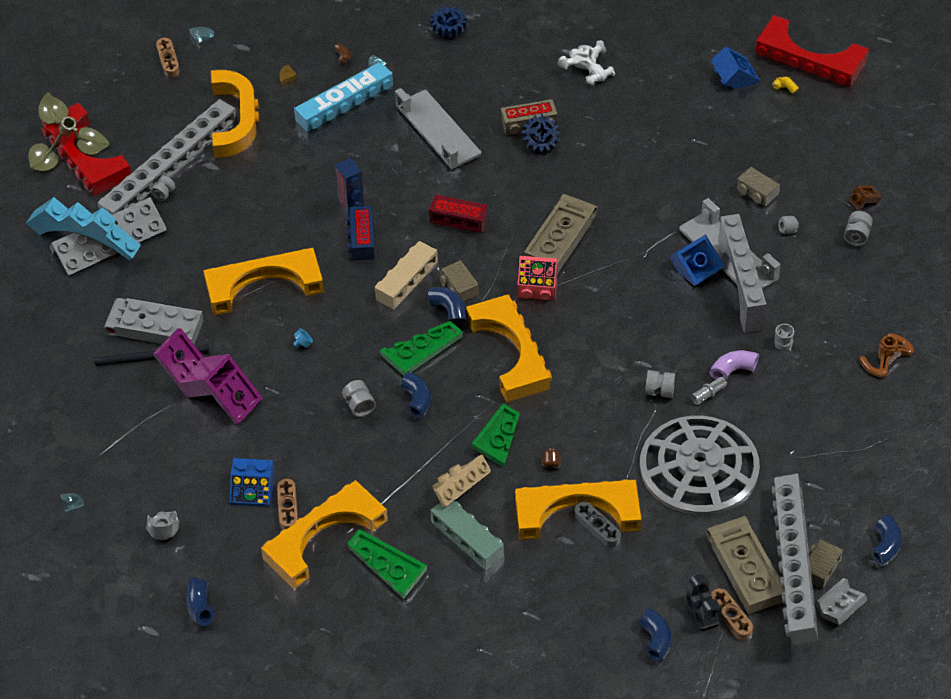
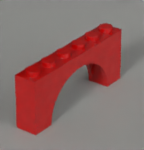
M775 15L756 40V54L848 87L852 86L868 60L869 49L854 43L848 49L835 54H817L804 50L790 39L788 35L789 20Z
M80 103L67 108V116L72 117L76 121L75 128H77V134H79L81 128L90 126L88 114ZM42 121V133L45 138H49L51 145H53L60 133V124L57 125L55 122L53 124H45ZM74 132L68 136L62 135L55 146L60 157L66 159L68 167L74 170L78 180H82L86 190H90L94 196L120 184L127 176L131 175L130 165L122 155L114 158L99 159L80 152L74 145L76 140Z

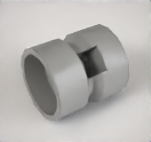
M863 211L851 213L844 233V239L847 243L853 246H862L867 243L873 224V219L868 213Z
M648 370L645 395L657 396L660 394L661 397L673 398L676 374L664 372L661 375L659 371Z
M352 381L343 388L342 395L356 417H364L375 409L376 402L363 381Z

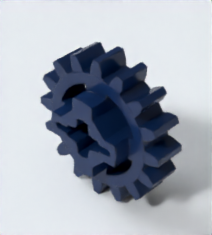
M446 6V9L440 7V11L435 10L434 14H431L430 25L432 26V31H436L437 35L442 33V37L445 35L451 37L452 34L458 36V32L463 33V29L467 28L466 13L461 12V9L455 10V6L452 8Z
M543 114L539 118L533 115V120L528 118V124L523 125L525 129L521 133V135L525 136L523 142L528 141L526 147L532 146L533 152L536 149H539V153H542L543 149L549 152L550 147L554 149L555 143H558L560 140L557 138L561 135V132L557 131L560 126L554 125L556 120L550 121L549 115L546 118H543ZM538 123L537 127L530 129L534 124ZM540 128H541L542 134H544L543 137H542V140H541L540 133H538L539 130H540ZM552 138L551 141L545 144L547 139Z

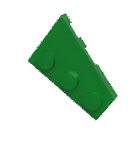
M503 403L472 442L471 448L504 468L520 413Z

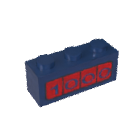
M352 158L335 164L339 203L348 215H350V207L365 206L362 172Z
M372 206L350 207V215H347V226H351V228H347L348 239H351V242H348V252L352 253L353 260L375 259Z

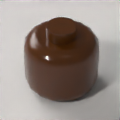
M554 448L544 451L542 453L541 466L546 469L560 468L561 453Z

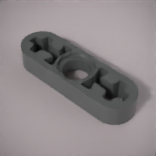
M580 502L576 505V520L605 546L612 548L620 544V530L587 502ZM599 521L603 523V526L596 528L592 524Z

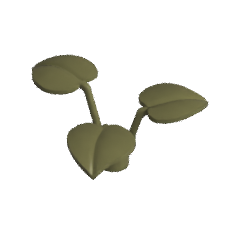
M49 92L44 95L39 104V117L45 124H53L54 122L57 125L60 124V133L50 149L45 144H35L31 147L28 159L33 170L40 172L48 171L57 165L59 157L52 151L62 135L68 136L74 132L75 138L79 139L77 142L78 149L86 155H95L109 146L108 140L101 133L89 127L81 128L78 136L77 128H75L76 121L72 117L67 116L68 109L66 105Z

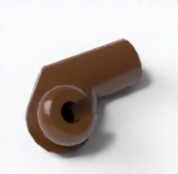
M338 43L334 48L340 54L338 61L346 64L347 60H350L351 53L347 48Z

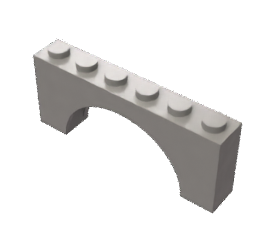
M740 215L721 216L718 246L722 258L729 257L734 269L740 301V321L744 334L763 331L767 304Z

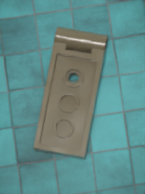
M563 194L524 251V256L557 259L558 274L591 225L592 220L597 214L598 206Z
M745 516L706 529L712 549L748 614L783 602L782 592H785V589H782L778 574Z

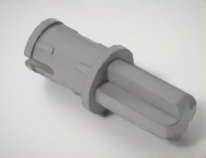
M720 377L710 384H704L703 388L691 394L693 403L699 405L704 400L713 398L716 392L727 386V382L723 377Z

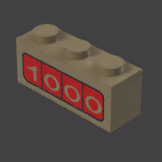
M553 99L501 108V122L505 135L522 133L525 130L523 125L528 124V118L533 120V115H536L537 118L541 114H543V118L549 115V120L555 119L554 125H557V111ZM538 123L534 124L530 129L537 127Z

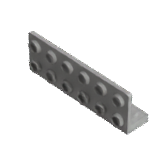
M402 88L395 90L396 106L451 169L481 156V151L427 90L412 96L405 93Z
M151 198L112 215L116 218L114 223L138 243L167 229ZM75 232L52 242L50 246L51 252L53 254L57 253L69 276L119 253L100 241Z
M707 198L702 201V214L681 225L679 230L691 242L706 234L725 265L721 270L737 284L731 260L729 257L722 258L718 246L720 208ZM751 251L763 289L779 279L781 264L769 253L764 255L761 260Z

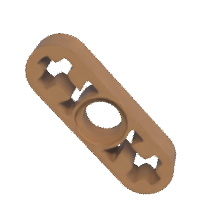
M161 38L156 42L164 74L169 78L179 75L180 70L172 42L168 38ZM166 56L172 57L171 59H164Z
M283 479L277 484L279 521L282 530L288 529L298 520L296 488L294 481L291 479ZM285 487H289V495H285ZM286 502H291L293 504V506L290 508L282 507V505ZM286 515H290L291 523L287 524Z
M720 588L713 590L711 595L713 599L719 598L717 601L722 608L721 618L737 639H749L753 632L751 621L726 590ZM727 611H734L737 613V616L730 618L725 613ZM740 626H741L743 629H746V628H747V631L745 632L744 630H739V629H740Z

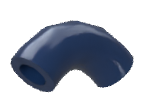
M442 287L429 289L428 299L432 306L445 307L448 312V321L452 323L467 321L465 303L458 293L449 288Z
M407 372L401 383V388L412 395V400L407 409L411 415L422 419L431 405V391L425 380L412 372Z
M890 515L883 516L875 525V529L881 535L882 540L881 543L872 548L871 553L876 563L880 566L888 564L895 558L902 545L901 529Z
M189 577L186 593L189 615L197 624L208 626L215 617L214 610L207 603L209 581Z
M648 608L639 623V626L648 631L651 636V641L645 650L651 659L662 662L672 645V632L666 620L656 611Z

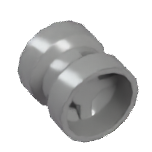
M161 176L157 184L151 188L152 196L159 201H165L169 193L175 189V183L169 177Z
M780 324L775 329L774 345L779 350H788L793 346L795 331L791 325Z

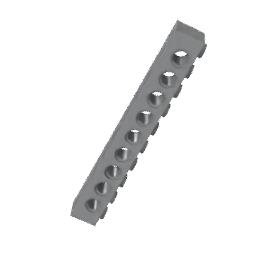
M219 99L157 153L152 155L144 164L139 166L137 170L127 176L124 181L114 187L111 192L101 198L97 203L98 209L103 207L113 215L145 200L151 195V188L157 184L161 176L171 178L213 142L212 133L224 132L237 121L235 108Z
M792 474L774 478L775 486H772L773 498H776V501H773L774 511L778 513L777 516H774L776 528H779L776 531L778 543L781 544L777 546L779 558H782V561H779V568L781 574L783 573L784 575L780 577L782 589H785V592H782L783 604L787 606V608H783L785 621H788V624H785V632L787 637H791L793 645L818 641L802 486L799 475Z

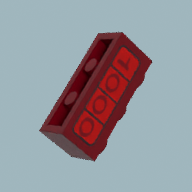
M435 194L429 208L430 223L478 233L483 232L488 219V205Z

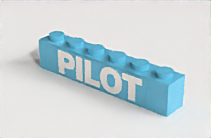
M379 62L295 107V120L309 132L392 87V72Z

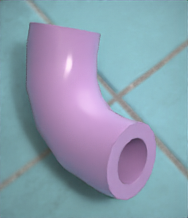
M744 350L729 352L719 357L712 365L709 372L710 376L715 380L723 377L726 381L731 372L742 369L754 372L759 354Z

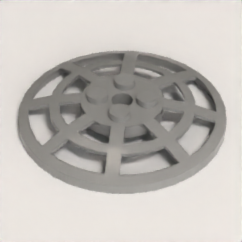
M708 416L680 417L661 425L648 437L640 456V473L648 491L667 507L692 515L718 514L741 504L754 490L760 469L757 450L748 436L736 426L724 420ZM688 422H709L717 424L715 428L690 426ZM680 424L682 428L669 435L665 441L654 439L658 434L671 426ZM727 428L735 432L748 446H737L735 441L722 431ZM693 431L711 432L707 439L696 438ZM683 433H685L688 439L681 445L671 442ZM720 436L723 439H725L731 445V447L720 448V446L716 444L715 441ZM649 445L660 447L658 454L659 466L651 470H647L646 455ZM669 449L677 452L676 460L665 463V450ZM752 453L754 468L750 479L740 473L742 466L741 454ZM735 454L736 464L734 469L724 464V456ZM702 457L705 460L703 462H699L695 460V458ZM678 468L680 473L684 475L682 481L680 482L675 479L668 470ZM721 471L730 475L725 481L717 485L715 484L713 478L719 475ZM662 473L665 479L677 488L673 498L663 493L653 483L651 478ZM691 480L706 481L707 487L689 486ZM735 480L746 485L736 496L721 502L718 491L727 488ZM688 492L693 494H710L713 504L692 505L680 501L684 493Z

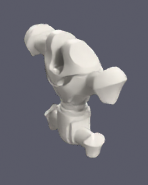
M601 40L596 42V47L594 48L581 45L578 49L570 51L569 59L562 56L558 60V65L566 70L570 65L588 69L591 76L586 77V83L591 86L596 81H604L609 75L612 77L615 75L613 67H608V69L604 70L596 63L598 53L604 54L606 52L604 43Z

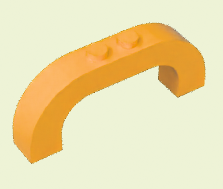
M214 70L211 71L213 95H232L240 100V122L238 126L227 132L212 133L214 158H223L242 152L253 142L256 135V122H259V112H256V110H259L258 99L254 98L253 86L246 77L233 71Z

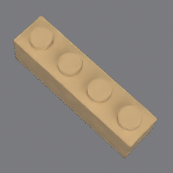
M420 241L415 246H412L404 258H401L397 265L388 271L386 277L376 284V300L395 309L438 263L437 250Z

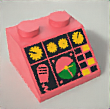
M520 256L518 297L555 300L557 290V259Z

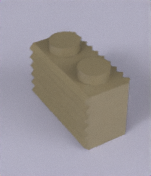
M750 167L738 177L737 190L765 207L779 195L780 184Z
M461 260L441 268V276L439 277L441 284L458 293L463 302L479 295L478 282H476Z
M821 539L817 545H812L809 558L813 585L821 589L824 588L842 558L843 549Z

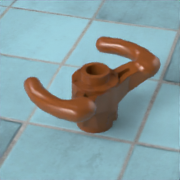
M889 333L879 343L878 357L881 360L879 369L871 366L865 356H861L859 361L867 372L883 378L888 374V366L901 355L911 356L914 352V347L905 338Z

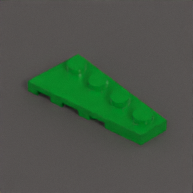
M449 321L429 329L428 333L414 335L411 340L397 342L394 344V347L380 349V355L405 376L407 372L414 371L462 338L463 332Z
M360 529L348 542V548L403 599L427 571V565Z

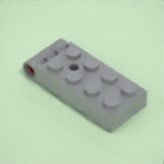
M117 298L106 320L103 332L109 336L163 344L176 329L181 328L192 343L195 344L203 324L202 311L129 298H126V300Z

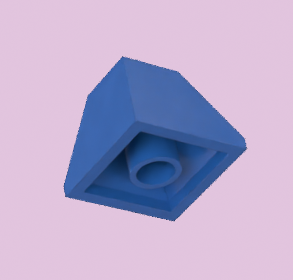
M706 234L669 256L677 271L694 286L725 267Z

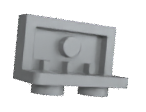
M842 578L817 600V605L822 618L840 625L867 601L864 593L850 588L848 580Z

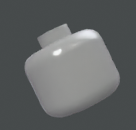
M782 216L778 222V228L782 234H794L799 226L794 216Z

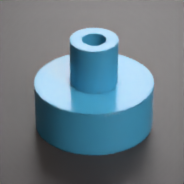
M301 328L294 334L297 340L293 342V345L296 348H299L301 345L307 348L313 343L311 336Z

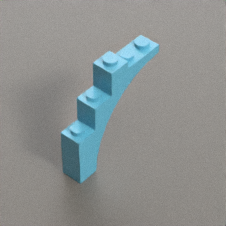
M53 197L37 208L26 222L39 235L59 230L91 237L111 247L128 260L134 257L141 244L114 223L116 218L103 207L92 214L78 202L68 209Z

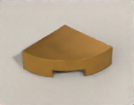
M288 64L279 73L281 85L297 79V74Z

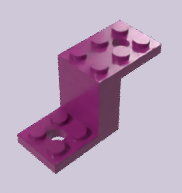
M181 328L176 329L153 353L187 398L212 395L234 424H239L263 398L229 354L203 357ZM177 350L181 353L180 361L175 356ZM236 391L240 393L239 401L235 399Z

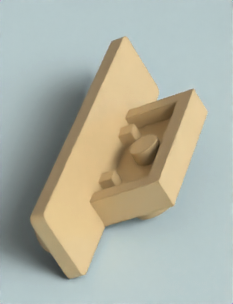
M479 455L466 465L460 467L457 464L449 469L450 473H445L438 477V482L432 487L442 506L446 507L488 475L491 469L483 455Z

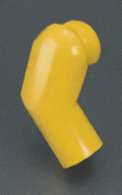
M779 77L773 82V87L777 90L788 88L792 94L799 90L789 77Z

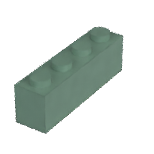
M453 501L446 507L439 503L431 509V522L485 570H488L504 557V544L502 540L498 537L495 538L485 525L479 524L471 513L463 510L459 502Z

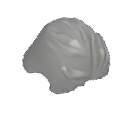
M176 511L158 512L153 518H150L148 515L146 529L149 534L159 540L173 537L179 529L180 522Z

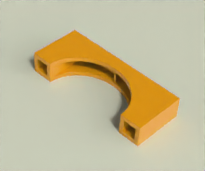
M313 248L204 270L205 282L214 315L232 312V302L236 294L246 285L261 279L280 278L289 280L297 284L304 291L305 296L324 292L323 280Z
M509 294L466 307L467 321L473 333L478 331L499 333L511 340L520 353V359L516 366L508 373L499 376L500 390L506 402L549 390L550 381H552L551 372L549 369L546 370L544 358L542 355L539 356L537 344L535 341L532 342L530 330L525 328L523 316L518 314L516 302L511 300Z
M355 480L351 484L344 486L337 494L330 496L319 507L317 506L312 509L305 517L298 519L291 527L281 531L277 537L267 541L261 547L263 560L295 589L310 578L308 566L305 564L302 555L307 543L314 535L329 526L341 523L358 524L373 532L388 521L387 509Z
M636 480L515 489L519 540L540 539L541 527L549 516L561 509L576 506L580 502H587L594 508L608 513L617 522L620 532L641 531V513Z

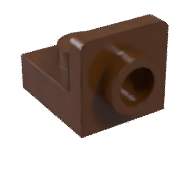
M857 185L849 197V201L856 210H862L865 203H879L882 199V196L873 185Z

